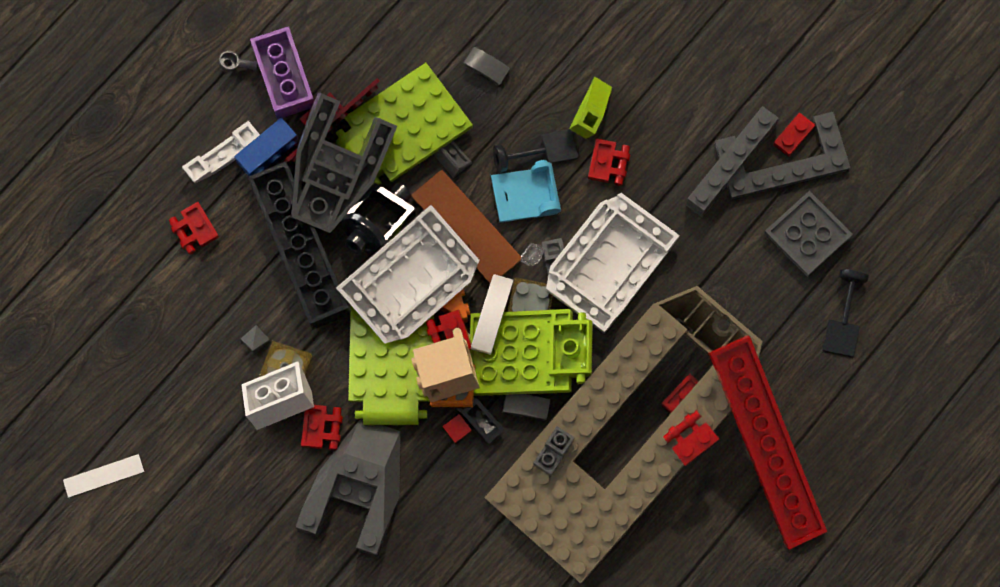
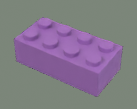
M289 26L250 39L277 120L311 109L314 99Z

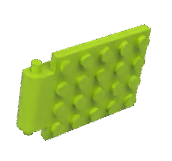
M424 63L349 113L345 120L351 129L347 132H344L343 129L336 132L338 139L335 144L359 155L374 117L396 125V131L374 183L381 185L379 177L384 173L393 182L436 153L441 147H445L473 128V124L428 64Z
M351 306L348 401L363 402V411H355V419H363L364 425H419V419H427V410H419V402H430L428 396L424 397L422 390L419 389L416 379L419 376L417 370H414L411 358L415 357L414 349L433 344L431 336H428L426 331L428 330L426 322L407 338L384 343ZM434 314L428 320H434Z
M571 309L503 312L491 355L473 349L470 350L480 387L474 389V396L571 392L572 378H577L578 384H584L585 377L592 375V320H586V313L583 312L578 313V320H573V311ZM471 313V343L473 341L481 313Z

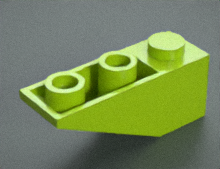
M594 77L569 129L585 139L593 136L603 119L612 87Z

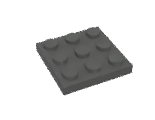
M810 191L764 232L807 277L853 236Z

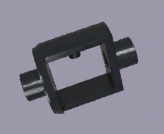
M374 183L344 217L342 226L348 236L345 240L346 246L358 255L362 254L363 251L371 255L376 254L416 217L415 208L407 203L411 198L410 191L399 183L395 184L390 191ZM374 200L401 217L396 224L392 222L387 224L386 229L389 232L385 236L372 222L361 216Z

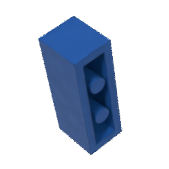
M280 118L237 153L234 158L248 176H252L266 170L271 164L278 163L283 154L296 148L299 140L297 134Z

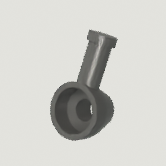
M224 51L219 57V66L224 72H231L237 67L256 71L257 61L239 59L235 52Z

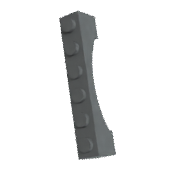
M762 106L687 198L686 206L703 218L739 168L775 129L779 118Z

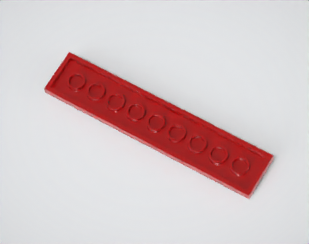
M747 335L709 352L786 548H794L826 533L827 530L750 336Z

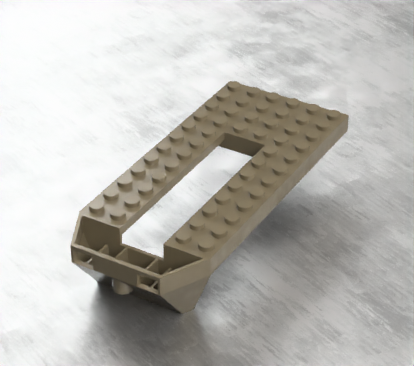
M698 286L653 304L485 496V499L580 583L587 579L685 466L672 449L678 444L677 440L674 438L667 443L663 438L669 432L668 429L672 426L676 427L685 420L684 417L686 415H691L697 410L702 417L696 421V424L700 427L707 422L710 428L715 431L732 412L714 365L606 489L574 462L575 459L683 335L709 357V352L748 335L752 340L758 358L760 356L763 341ZM723 319L730 323V327L725 331H721L717 327L718 322ZM556 426L574 436L575 439L552 476H549L535 467L533 462L544 448L546 441ZM688 427L680 435L684 439L694 431L691 427Z

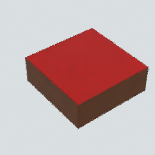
M460 414L442 426L455 444L472 432Z

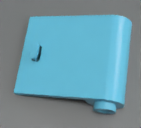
M547 160L535 162L531 170L491 175L500 223L550 216L561 212L552 163L547 162Z

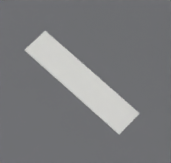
M139 454L69 477L64 479L63 482L68 497L142 473L144 470Z

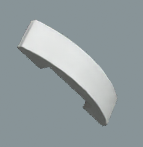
M247 121L234 130L231 137L202 157L198 155L182 166V168L194 183L202 181L235 160L234 156L260 134Z
M493 275L471 349L491 355L513 284L512 279Z

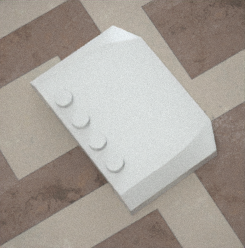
M617 194L614 198L600 202L552 263L546 291L577 314L581 312L586 313V320H592L593 326L605 334L668 254L680 235L624 194Z
M430 205L336 289L384 343L410 336L472 280L479 259L433 206Z

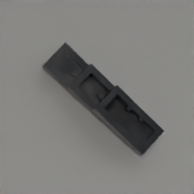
M475 397L473 407H454L488 444L505 430Z

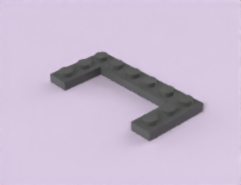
M834 112L813 117L823 151L822 155L749 173L745 172L744 165H742L727 184L731 200L849 171L851 167ZM735 136L715 140L719 159L734 142Z

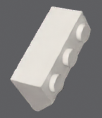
M299 361L242 384L245 414L257 430L314 407L312 391Z

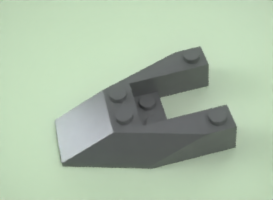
M318 93L296 152L291 217L331 233L374 183L397 126L374 117L359 155L325 141L341 101Z
M360 419L320 469L303 505L296 529L299 532L318 538L332 498L368 509L369 513L356 548L359 552L379 558L400 498L401 432L383 425H364L363 419Z

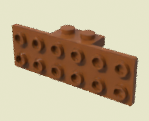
M443 170L439 171L412 194V198L423 210L432 205L479 259L476 269L489 283H491L494 274L503 276L522 260L518 252Z

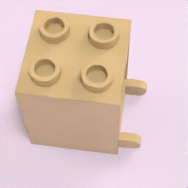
M459 328L453 330V338L413 350L415 357L411 358L414 370H417L419 376L416 377L419 389L422 390L424 397L428 396L431 403L480 388L467 341L463 338L462 331Z

